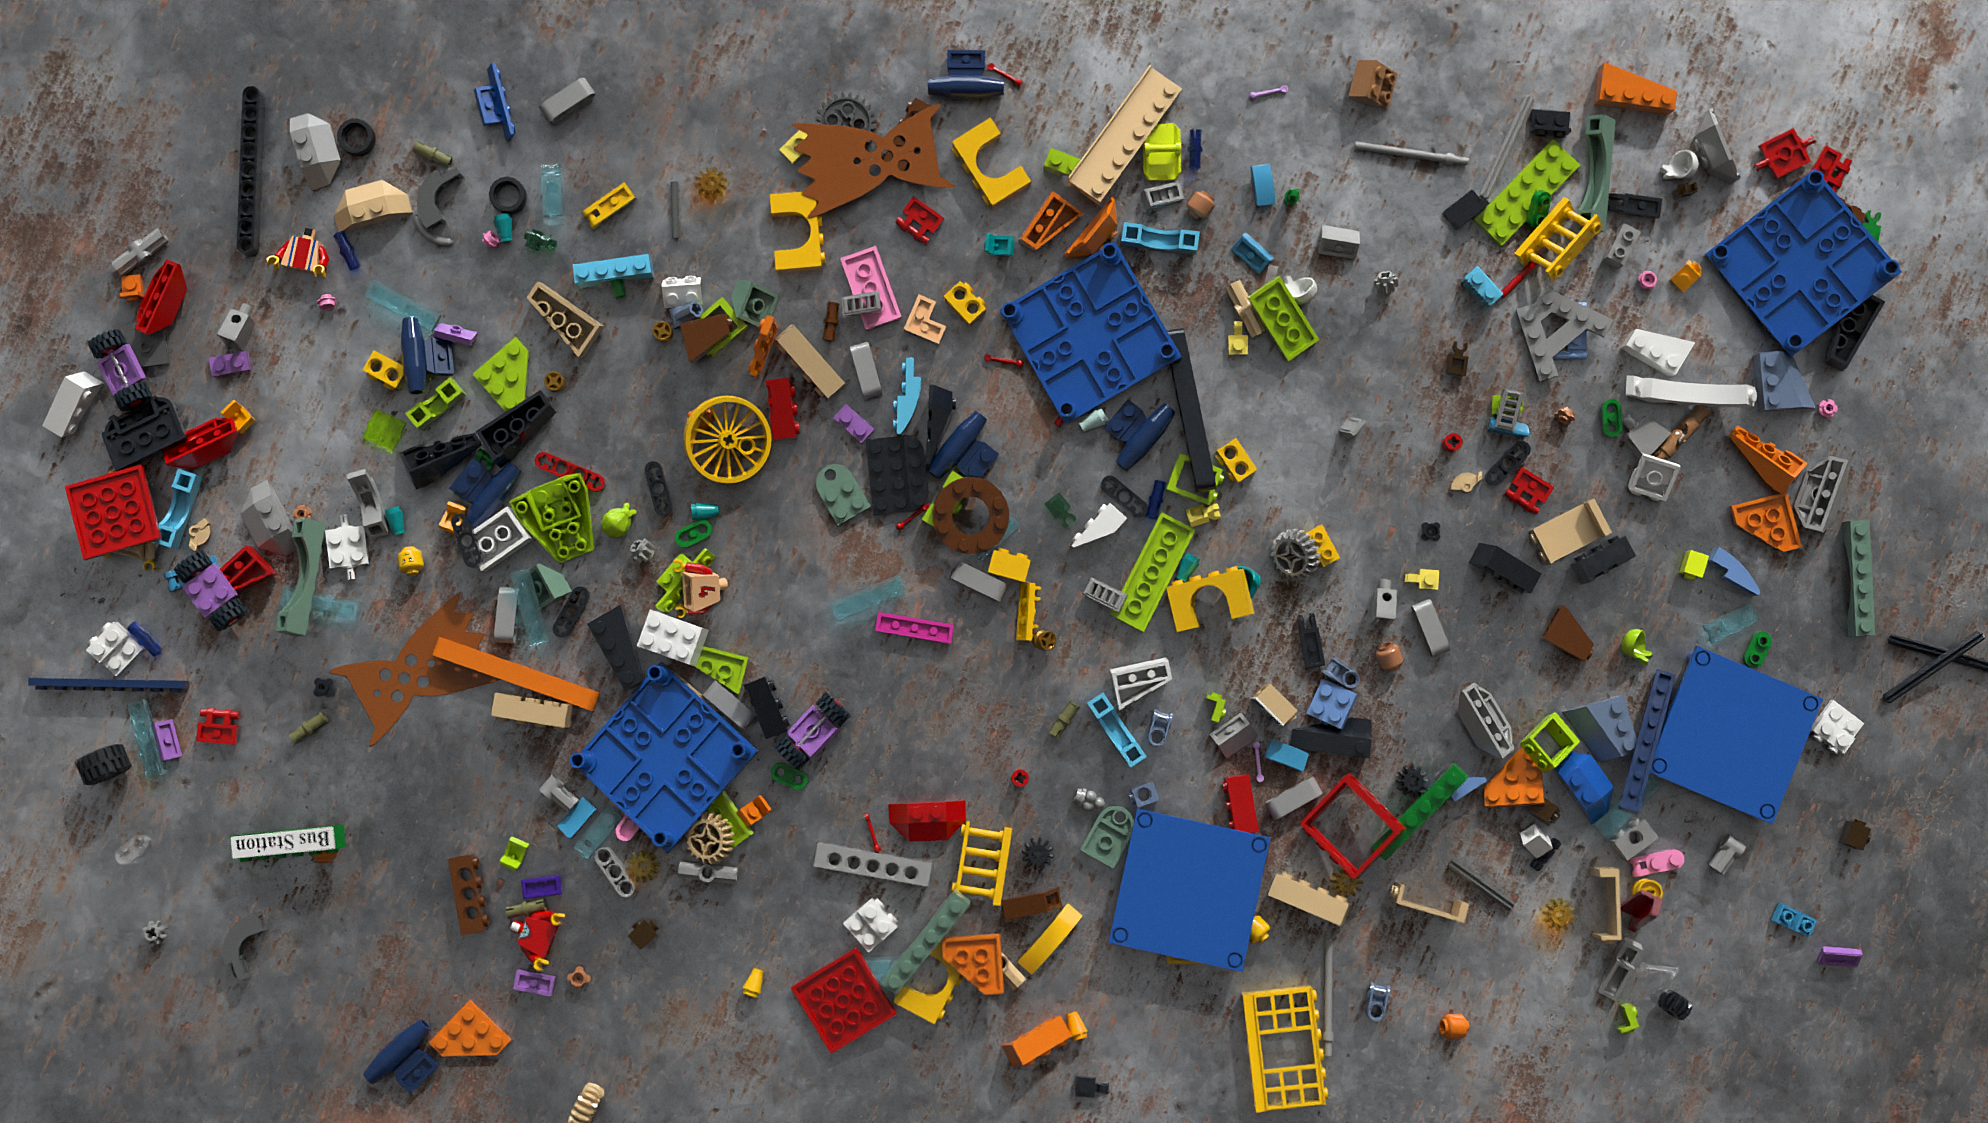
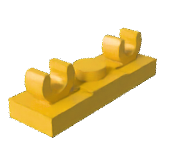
M1020 583L1016 640L1032 641L1033 628H1039L1038 625L1033 624L1036 614L1034 601L1041 600V597L1035 596V590H1041V587L1036 586V583Z

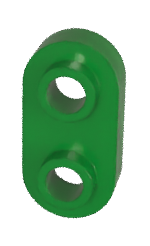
M1538 190L1533 194L1526 218L1527 224L1535 229L1548 215L1551 204V195L1544 190Z
M1609 399L1601 406L1602 432L1608 438L1619 436L1623 429L1622 407L1615 399ZM1608 406L1613 408L1612 413L1608 412ZM1609 425L1614 427L1613 432L1609 431Z
M705 520L696 521L678 530L675 535V541L681 547H690L709 538L712 534V526ZM704 526L706 527V532L702 534L699 530ZM684 535L689 536V539L686 542L682 540V537Z
M1756 632L1752 635L1743 654V662L1747 667L1758 668L1763 664L1772 644V638L1767 632ZM1761 638L1765 639V643L1763 645L1760 643ZM1753 655L1757 656L1756 662L1752 660Z
M776 763L771 768V777L788 787L800 790L808 783L806 773L790 765ZM780 768L784 770V775L779 776L777 773ZM797 776L802 778V782L799 784L795 782Z

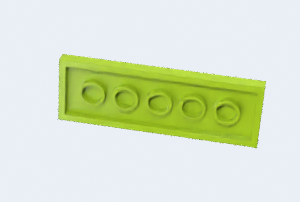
M1552 139L1473 221L1501 247L1526 221L1533 194L1538 190H1544L1552 195L1580 164Z
M1161 512L1121 591L1127 594L1128 597L1120 613L1112 609L1110 613L1112 617L1142 632L1145 631L1196 529Z

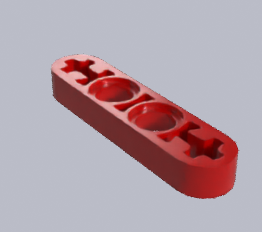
M540 452L535 457V464L538 468L559 477L575 474L576 471L581 470L584 472V483L588 480L589 474H591L589 478L593 480L600 478L601 486L594 488V484L588 481L587 489L600 492L606 486V480L601 475L554 455ZM545 456H547L546 459L552 463L554 459H556V461L554 462L553 466H550L548 464H544L543 466H541L542 463L539 461L540 458H544ZM560 463H564L567 466V470L562 474L558 473L556 469Z

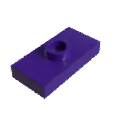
M561 875L521 880L523 899L563 894Z

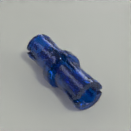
M1192 129L1189 130V169H1201V152H1203V147H1201L1202 130L1196 129L1195 137V131Z
M345 231L337 232L333 237L339 246V253L344 257L349 270L359 268L361 264L355 255L354 246L349 243Z
M1154 481L1153 491L1148 499L1150 502L1146 514L1147 518L1158 520L1167 484L1164 481Z
M136 621L126 629L138 641L137 643L146 648L153 657L163 650L154 641L152 635L147 633Z

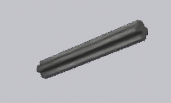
M1450 860L1447 865L1448 868L1505 909H1512L1515 904L1514 901L1457 860Z

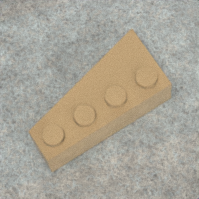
M537 282L527 296V299L545 317L579 358H584L605 326L543 283Z
M794 325L788 326L774 339L778 343L776 347L783 354L787 353L789 355L790 363L796 369L799 367L804 372L801 375L808 383L812 381L816 385L814 390L821 397L829 398L845 384Z
M495 693L491 716H496L498 721L508 722V719H514L517 724L527 725V722H532L536 727L546 728V725H551L555 730L565 731V728L571 727L574 705Z
M1282 872L1281 875L1276 873L1268 893L1269 896L1339 926H1344L1352 906L1347 903L1346 898L1339 895L1332 897L1328 895V890L1320 887L1317 890L1310 887L1311 883L1301 879L1300 882L1292 880L1293 876Z

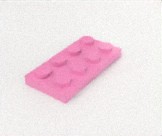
M876 246L840 258L853 295L879 291L881 312L861 314L866 331L902 318ZM870 298L871 307H875L874 298ZM862 299L863 309L867 308L866 299ZM855 300L859 309V300Z

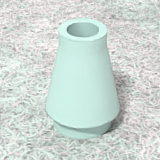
M1101 407L1099 409L1095 408L1079 424L1082 430L1086 432L1105 425L1108 418Z

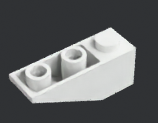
M1111 503L1107 506L1103 504L1097 511L1098 517L1095 520L1091 518L1084 525L1086 530L1082 534L1078 532L1071 540L1073 542L1071 547L1076 548L1114 534L1127 518Z

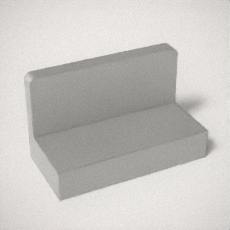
M1323 225L1318 253L1356 260L1360 245V232Z
M1239 713L1210 734L1225 758H1229L1257 738L1254 729L1242 713Z

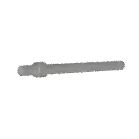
M1355 142L1354 148L1356 150L1444 162L1446 165L1459 164L1468 166L1469 158L1457 157L1450 153L1444 155Z
M1325 938L1324 1032H1322L1324 1056H1332V1041L1334 1040V1032H1332L1333 938Z

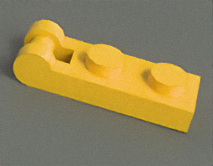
M624 182L586 208L582 215L589 220L591 228L595 229L602 222L636 200V198ZM598 210L601 215L595 217L593 213Z

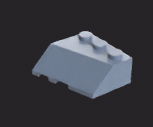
M1781 351L1763 352L1752 356L1758 413L1816 408L1793 356L1790 357L1786 352Z
M1623 695L1563 712L1598 762L1634 753L1637 738Z

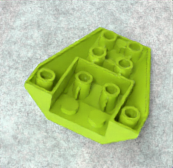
M580 473L565 475L537 486L510 501L517 519L559 564L594 550L589 494Z

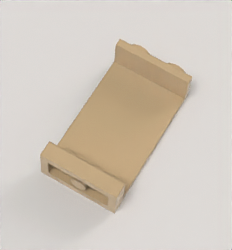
M1591 499L1530 530L1531 535H1529L1532 544L1538 547L1540 551L1538 555L1541 561L1549 565L1579 548L1611 534L1612 531L1595 499Z
M1590 867L1591 875L1606 877L1608 933H1592V937L1605 944H1614L1615 940H1621L1620 869L1613 867Z
M1395 882L1390 887V900L1397 904L1459 922H1465L1469 904L1454 899L1451 913H1446L1401 900L1405 885Z

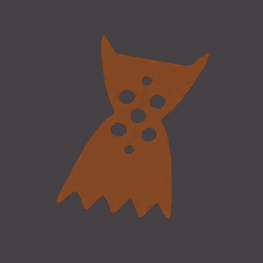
M941 104L933 105L918 112L894 127L884 137L867 130L849 126L811 123L792 124L796 129L807 134V137L796 145L794 150L811 157L798 172L815 179L802 192V195L819 201L808 217L820 215L861 197L881 184L889 175L904 181L932 187H955L954 184L940 176L930 119L940 108ZM898 135L905 138V145L902 147H897L893 143L894 138ZM872 140L876 143L877 148L874 152L866 151L865 143ZM919 147L921 152L915 154L914 148ZM885 150H890L893 153V158L889 162H885L881 158V154ZM856 157L860 158L861 160L860 164L858 165L854 164L853 162L854 158ZM900 160H907L910 167L907 171H900L898 169V162ZM876 164L881 168L878 176H872L869 173L871 165Z
M460 593L449 599L415 631L400 651L397 660L354 663L339 666L329 671L333 674L348 677L372 721L375 730L369 746L375 744L389 731L406 710L414 695L436 696L451 694L501 680L432 655L438 637L477 649L485 635L484 633L465 631L474 614L454 612ZM410 654L417 657V663L414 666H408L405 662V658ZM429 660L435 661L433 667L428 666ZM385 668L391 671V678L386 681L382 680L379 676L380 671ZM403 672L410 675V681L407 684L398 682V676ZM420 676H426L429 679L427 687L421 688L418 686L417 680ZM375 690L381 691L379 697L374 696ZM396 690L403 693V699L400 702H394L391 698V694Z

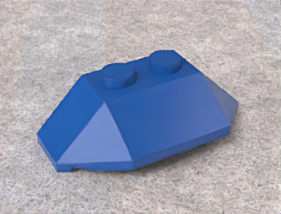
M1570 752L1552 770L1589 822L1594 824L1608 814L1614 786L1591 755Z

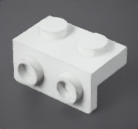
M687 276L683 279L669 277L663 280L664 308L684 306L692 301H697L700 305H703L700 277Z

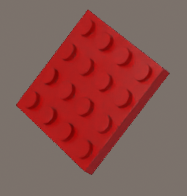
M142 465L65 486L83 560H90L162 539Z
M857 947L790 987L830 1054L897 1014Z

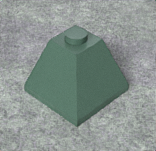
M740 279L737 280L731 296L736 317L758 328L762 319H765L767 315L772 316L779 295L751 281Z
M541 564L535 565L517 579L535 613L561 600L572 592L562 574Z

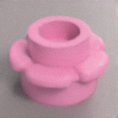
M492 231L483 233V243L488 248H497L500 240Z
M1644 271L1638 277L1640 286L1643 289L1654 288L1657 276L1651 271Z
M330 294L322 295L317 300L321 310L328 311L336 307V298Z
M1831 399L1821 401L1818 407L1820 415L1826 418L1833 417L1834 413H1837L1838 410L1837 405Z

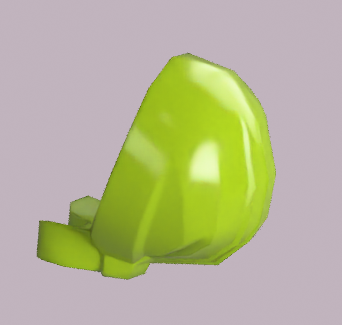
M625 503L622 509H611L604 514L601 527L607 536L620 538L629 531L631 517L636 514V510H629V503Z
M1630 630L1622 638V651L1631 658L1637 659L1641 664L1648 665V659H1651L1653 655L1652 652L1645 650L1646 639L1643 630Z

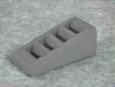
M1179 181L1144 189L1141 192L1145 211L1184 200ZM1172 188L1174 189L1175 196H1176V197H1174V198H1173V195H1172V192H1171V189H1172ZM1165 190H1166L1168 199H1166V197H1165V194H1164V191H1165ZM1156 193L1159 194L1161 201H1158Z
M879 291L841 297L843 317L881 312ZM870 298H874L875 307H871ZM862 299H866L867 308L863 309ZM855 300H859L858 310L855 307ZM847 301H851L852 311H848Z
M1508 388L1502 390L1495 428L1514 431L1523 392ZM1507 396L1516 397V400L1507 399ZM1505 403L1514 405V408L1506 407ZM1503 411L1513 413V415H1505ZM1501 419L1511 420V424L1501 422Z
M1350 417L1338 431L1347 440H1350L1365 426L1366 421Z
M1094 578L1090 579L1083 593L1086 597L1119 613L1128 597L1127 594ZM1103 588H1104L1105 590H1104V592H1103L1101 598H1098L1099 595H1100V593H1101V591H1102ZM1112 592L1108 602H1106L1109 593ZM1119 595V598L1115 606L1112 605L1116 596Z

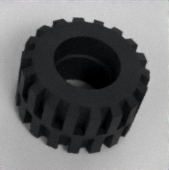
M114 744L98 749L79 758L75 762L84 785L104 782L123 774L132 767L123 744Z

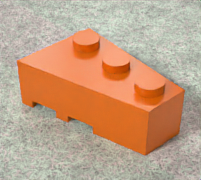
M1051 192L1018 241L1034 252L1084 213L1055 192Z
M1061 1015L1037 1025L1028 1033L1017 1036L1018 1039L1013 1042L1005 1043L1001 1046L1012 1066L1025 1065L1027 1067L1036 1062V1057L1040 1055L1044 1057L1052 1052L1051 1048L1055 1046L1061 1047L1066 1044L1071 1034Z

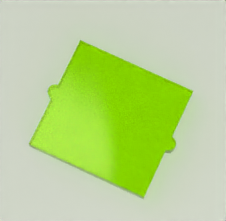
M375 409L370 421L367 422L368 426L363 434V438L394 451L398 440L402 438L401 434L407 422Z

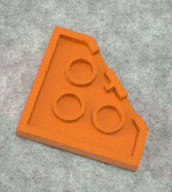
M769 315L760 322L758 328L760 330L759 338L756 340L753 348L755 351L754 358L748 368L750 376L759 379L779 328L775 318Z
M1787 492L1730 506L1734 525L1776 550L1786 552L1802 547Z
M1520 748L1484 787L1485 808L1545 805L1543 772L1537 767L1530 756L1525 753L1523 748Z
M1000 934L942 938L943 959L957 969L960 974L974 984L984 995L1004 993Z
M469 1000L431 1039L429 1044L441 1056L498 1055L512 1039L472 1000Z

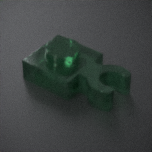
M1060 492L1044 503L1055 519L1058 517L1062 518V525L1065 528L1068 527L1065 521L1066 518H1072L1074 522L1076 521V517L1067 512L1071 507Z

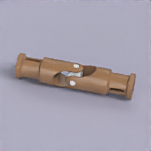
M1697 405V409L1680 422L1651 456L1663 460L1671 458L1679 447L1700 428V424L1711 416L1710 411L1703 405ZM1683 430H1687L1685 435L1682 433Z

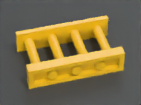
M1563 197L1514 253L1519 264L1526 266L1530 261L1537 263L1547 269L1546 273L1550 281L1554 283L1590 240L1600 232L1603 224L1599 216L1595 214L1589 221L1573 212L1574 208L1570 200ZM1569 218L1584 227L1578 234H1575L1561 225ZM1557 232L1571 240L1565 249L1549 241L1554 233ZM1542 247H1546L1559 256L1551 263L1536 255Z
M966 821V825H962L960 836H964L957 883L953 882L952 892L956 889L963 894L989 897V900H993V905L1000 906L1012 828L1004 827V831L994 832L969 828L970 821ZM968 835L999 840L998 842H1002L1001 850L990 851L966 847ZM965 854L996 859L995 861L999 862L998 869L992 871L963 866ZM962 874L993 878V881H996L995 889L991 888V890L960 885Z

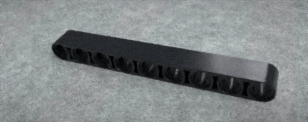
M247 86L242 93L237 249L249 257L257 255L260 246L265 96L255 86ZM257 93V97L254 100H250L251 95ZM256 111V116L250 119V114ZM255 130V135L249 138V133ZM255 149V153L252 156H248L249 151ZM254 167L253 174L248 175V170ZM253 186V192L247 194V189ZM249 205H253L252 211L246 213V208ZM252 224V229L246 232V226ZM251 242V248L245 251V245Z
M1184 328L1167 330L1182 358L1171 363L1170 367L1195 489L1197 493L1216 490V481Z

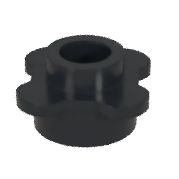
M1424 522L1421 525L1423 529L1421 538L1424 541L1428 539L1438 541L1440 539L1441 526L1438 522L1434 524Z
M316 678L314 680L315 690L313 694L316 697L321 695L331 697L333 695L332 679L322 680L321 678Z

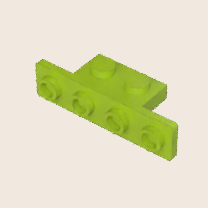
M705 548L693 562L683 553H680L676 559L682 560L683 564L690 562L709 567L716 556ZM672 562L656 581L667 591L655 605L665 615L684 596L682 572H685V570L682 569L680 572H675L672 567L679 568L681 566L679 563Z

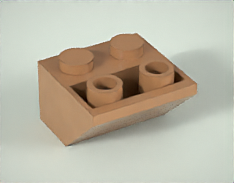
M1358 60L1349 97L1359 103L1388 110L1398 73L1377 60Z

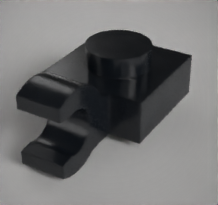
M1076 1076L1075 1096L1095 1098V1092L1109 1093V1084L1095 1083L1096 1077Z

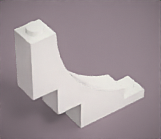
M1634 375L1627 376L1626 395L1649 403L1704 405L1710 408L1754 407V401L1757 399L1755 387L1750 385L1684 383L1655 378H1640Z

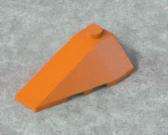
M1739 426L1729 434V437L1764 481L1773 490L1781 494L1785 493L1808 464L1788 450L1782 452L1776 449V444L1760 441L1757 435Z

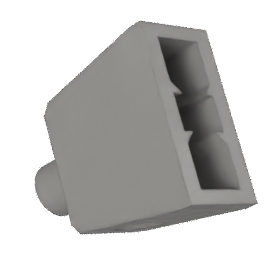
M242 303L239 311L234 309L229 311L217 333L226 346L239 351L245 350L255 324L250 317L253 307Z
M1629 414L1622 421L1629 429L1623 438L1639 459H1641L1643 453L1651 455L1671 434L1670 431L1647 416L1641 417L1637 421Z
M1381 579L1380 587L1373 593L1370 625L1390 626L1396 619L1397 590L1391 589V580Z

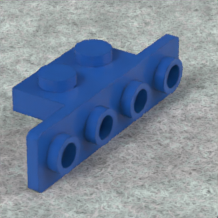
M492 63L487 69L491 85L475 87L474 94L483 126L501 124L505 140L510 141L515 134V126L511 123L510 107L506 105V93L504 87L501 86L500 70L496 68L495 63Z

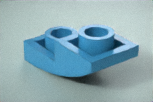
M1270 164L1250 166L1255 205L1275 204Z
M1270 739L1264 758L1303 772L1309 753Z
M1779 902L1771 918L1772 921L1810 938L1817 923L1816 919Z

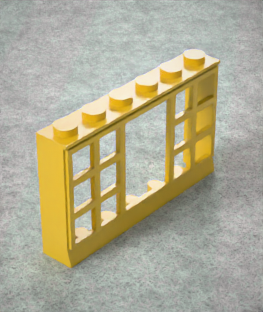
M1309 985L1241 993L1244 1003L1243 1014L1246 1021L1245 1032L1248 1039V1056L1250 1057V1075L1253 1083L1252 1093L1255 1100V1112L1326 1105L1325 1099H1328L1327 1087L1323 1085V1080H1326L1325 1068L1321 1067V1060H1324L1323 1049H1319V1041L1322 1038L1321 1031L1317 1029L1316 1021H1319V1012L1314 1007V1002H1317L1316 990H1313ZM1307 992L1308 1006L1294 1008L1293 994ZM1288 994L1290 1008L1276 1010L1274 996ZM1270 996L1271 1011L1257 1012L1256 998ZM1309 1011L1310 1025L1296 1026L1295 1012ZM1291 1013L1292 1027L1278 1028L1276 1014ZM1272 1015L1274 1029L1259 1030L1258 1016ZM1311 1029L1315 1064L1264 1070L1260 1035ZM1315 1068L1317 1083L1303 1084L1301 1070ZM1297 1070L1299 1085L1284 1086L1283 1072ZM1279 1072L1280 1087L1266 1088L1264 1074ZM1318 1087V1099H1304V1088ZM1299 1089L1300 1101L1286 1102L1285 1090ZM1281 1091L1282 1102L1268 1104L1267 1092Z

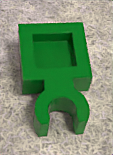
M1871 210L1865 212L1866 216L1864 218L1866 223L1862 222V225L1879 242L1882 226L1876 225V223L1881 218V212L1876 213L1875 219L1870 216Z

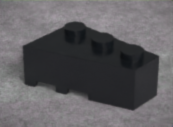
M1616 535L1607 540L1609 544L1603 547L1599 544L1591 549L1592 553L1588 555L1583 553L1574 558L1575 562L1570 565L1581 584L1590 583L1600 575H1604L1611 569L1636 557L1626 536L1619 538Z
M1484 543L1478 544L1469 561L1470 564L1481 569L1484 573L1496 577L1502 584L1512 586V590L1519 594H1523V592L1531 594L1542 574L1500 547Z
M762 677L744 684L743 686L748 691L751 705L755 709L765 738L769 739L789 730L788 727L791 725L787 715L783 716L781 709L784 707L780 697L776 698L774 693L777 688L773 679L769 680V677Z

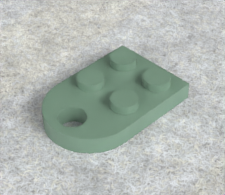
M831 464L819 472L816 479L817 491L838 526L871 507L849 469L839 464ZM828 470L836 472L834 480L829 481L825 478Z
M1110 806L1102 810L1080 850L1114 869L1131 838L1134 824L1131 813L1120 806ZM1122 811L1125 813L1126 817L1123 822L1115 820L1116 812Z

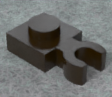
M1697 182L1690 185L1689 183L1678 185V188L1672 192L1673 199L1695 194L1698 190Z
M1457 341L1453 342L1452 350L1454 354L1448 355L1446 374L1466 376L1469 357L1463 356L1468 348L1467 343H1464L1463 349L1460 350L1457 348Z

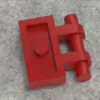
M1825 145L1810 172L1814 169L1821 171L1824 175V180L1836 193L1837 189H1840L1843 184L1842 180L1845 174L1849 173L1850 165L1853 161L1846 158L1843 163L1840 162L1842 154ZM1836 168L1838 170V173L1834 178L1831 175L1834 169Z
M913 196L902 211L908 217L905 221L898 217L895 223L900 226L902 231H907L914 236L916 241H921L926 245L930 238L924 234L927 230L934 234L944 221V217ZM913 220L922 226L919 231L911 226Z
M1520 467L1510 483L1517 487L1516 490L1513 492L1507 488L1504 495L1510 498L1511 502H1516L1523 506L1527 512L1531 511L1537 515L1540 508L1535 506V503L1539 501L1544 504L1553 491L1554 486L1525 468ZM1522 491L1531 496L1529 501L1520 496Z
M216 708L200 710V716L206 717V723L198 722L196 742L237 745L239 725H231L232 719H240V712H235L232 709H226L225 711L216 710ZM224 718L223 724L214 723V719Z

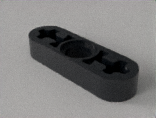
M1525 441L1515 443L1486 472V482L1491 486L1500 484L1530 454V445ZM1517 446H1524L1525 454L1521 453L1515 458L1513 455L1519 450ZM1505 458H1509L1513 462V466L1510 469H1506L1503 466ZM1499 470L1503 471L1497 476L1498 481H1491L1492 475L1490 473L1494 474Z
M651 461L645 466V474L656 513L666 516L671 513L673 507L663 467L658 462ZM652 465H654L656 468H659V470L656 471V475L658 478L662 477V480H654L651 482V479H655L653 473H649V470L652 469ZM657 483H661L664 486V490L660 494H656L653 491V487ZM666 495L667 498H663V502L668 504V507L663 512L661 509H658L661 506V502L659 499L656 500L655 497Z
M1109 475L1103 478L1101 488L1106 494L1134 517L1141 518L1146 515L1148 505L1145 501L1114 476ZM1106 480H1113V486L1116 488H1118V485L1122 487L1117 491L1116 496L1112 494L1113 492H1115L1114 489L1105 488ZM1122 491L1128 492L1130 495L1129 501L1122 502L1119 499V494ZM1133 497L1137 499L1134 502L1136 505L1142 504L1144 506L1142 508L1143 513L1139 512L1137 514L1135 512L1136 508L1133 505L1130 508L1127 506L1131 503Z
M456 514L453 516L451 524L464 563L469 567L477 568L482 564L483 556L470 518L465 514ZM459 518L466 520L463 526L465 530L469 529V532H462L459 535V531H463L461 526L456 525L459 522ZM466 535L472 537V543L469 546H464L462 543V539ZM475 547L476 550H472L473 555L478 556V559L475 560V564L473 562H469L471 554L470 552H465V550H470Z
M580 586L572 591L553 625V633L557 637L564 638L571 633L590 599V592L587 588ZM583 590V594L586 597L585 599L581 598L579 600L578 604H582L579 608L578 605L571 603V601L573 600L576 602L578 599L576 593L582 592ZM569 607H575L577 610V614L573 618L568 617L566 614V610ZM562 617H564L566 620L572 621L571 625L569 623H566L565 629H567V631L559 634V629L557 627L559 625L562 626L565 622L564 620H561Z

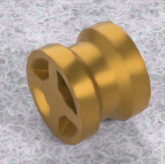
M661 321L654 325L652 331L658 341L668 342L672 339L673 329L668 323Z
M550 372L544 378L546 388L552 392H560L565 387V379L558 372Z
M1044 630L1036 631L1032 638L1033 645L1037 649L1043 650L1053 649L1057 641L1053 632Z

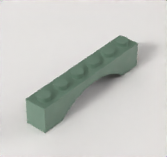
M1604 114L1587 116L1585 136L1590 155V177L1586 196L1578 209V215L1589 221L1595 214L1599 216L1603 224L1599 233L1605 232L1616 121ZM1577 223L1576 229L1582 230L1584 226Z
M309 518L295 519L292 540L296 546L299 558V578L292 598L278 613L275 632L295 637L306 636L309 628V614L312 610V597L315 592V580L319 571L318 563L322 553V540L325 536V523Z
M1870 520L1842 522L1843 542L1847 551L1851 578L1850 605L1847 616L1848 637L1875 636Z
M954 889L919 936L884 974L881 984L896 995L970 906V900Z

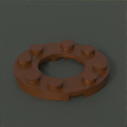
M976 477L957 479L946 485L936 497L932 509L933 527L939 539L956 552L963 554L985 552L994 547L1007 530L1009 509L1006 499L1001 491L987 480ZM966 497H977L982 500L988 507L990 514L989 522L985 529L973 535L964 534L959 531L952 519L954 506L958 501Z

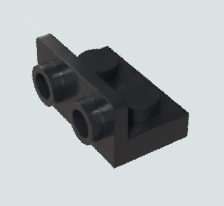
M1532 109L1529 133H1535V136L1538 137L1554 135L1555 138H1565V136L1571 133V128H1569L1570 112Z

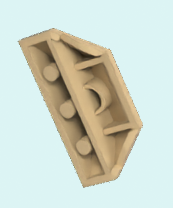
M383 180L345 190L334 217L338 232L341 234L413 213L408 194Z

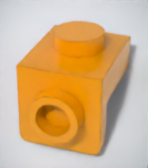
M1688 260L1670 280L1685 292L1701 277L1702 268L1695 261L1691 262Z
M232 400L221 411V415L225 418H233L235 420L237 431L241 434L256 421L246 408L235 400Z
M448 501L446 505L447 510L439 523V529L455 535L451 520L456 514L466 515V508L460 503ZM459 518V522L456 525L462 526L463 519Z

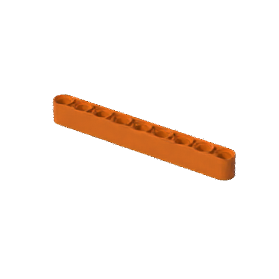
M438 637L432 654L594 711L600 695L597 691L442 637Z

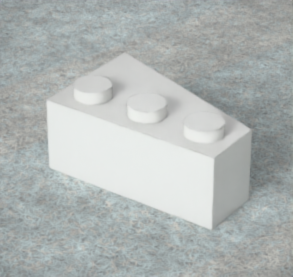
M85 371L64 377L42 426L60 437L72 435L104 383Z
M1166 657L1110 669L1119 710L1172 680L1169 661Z

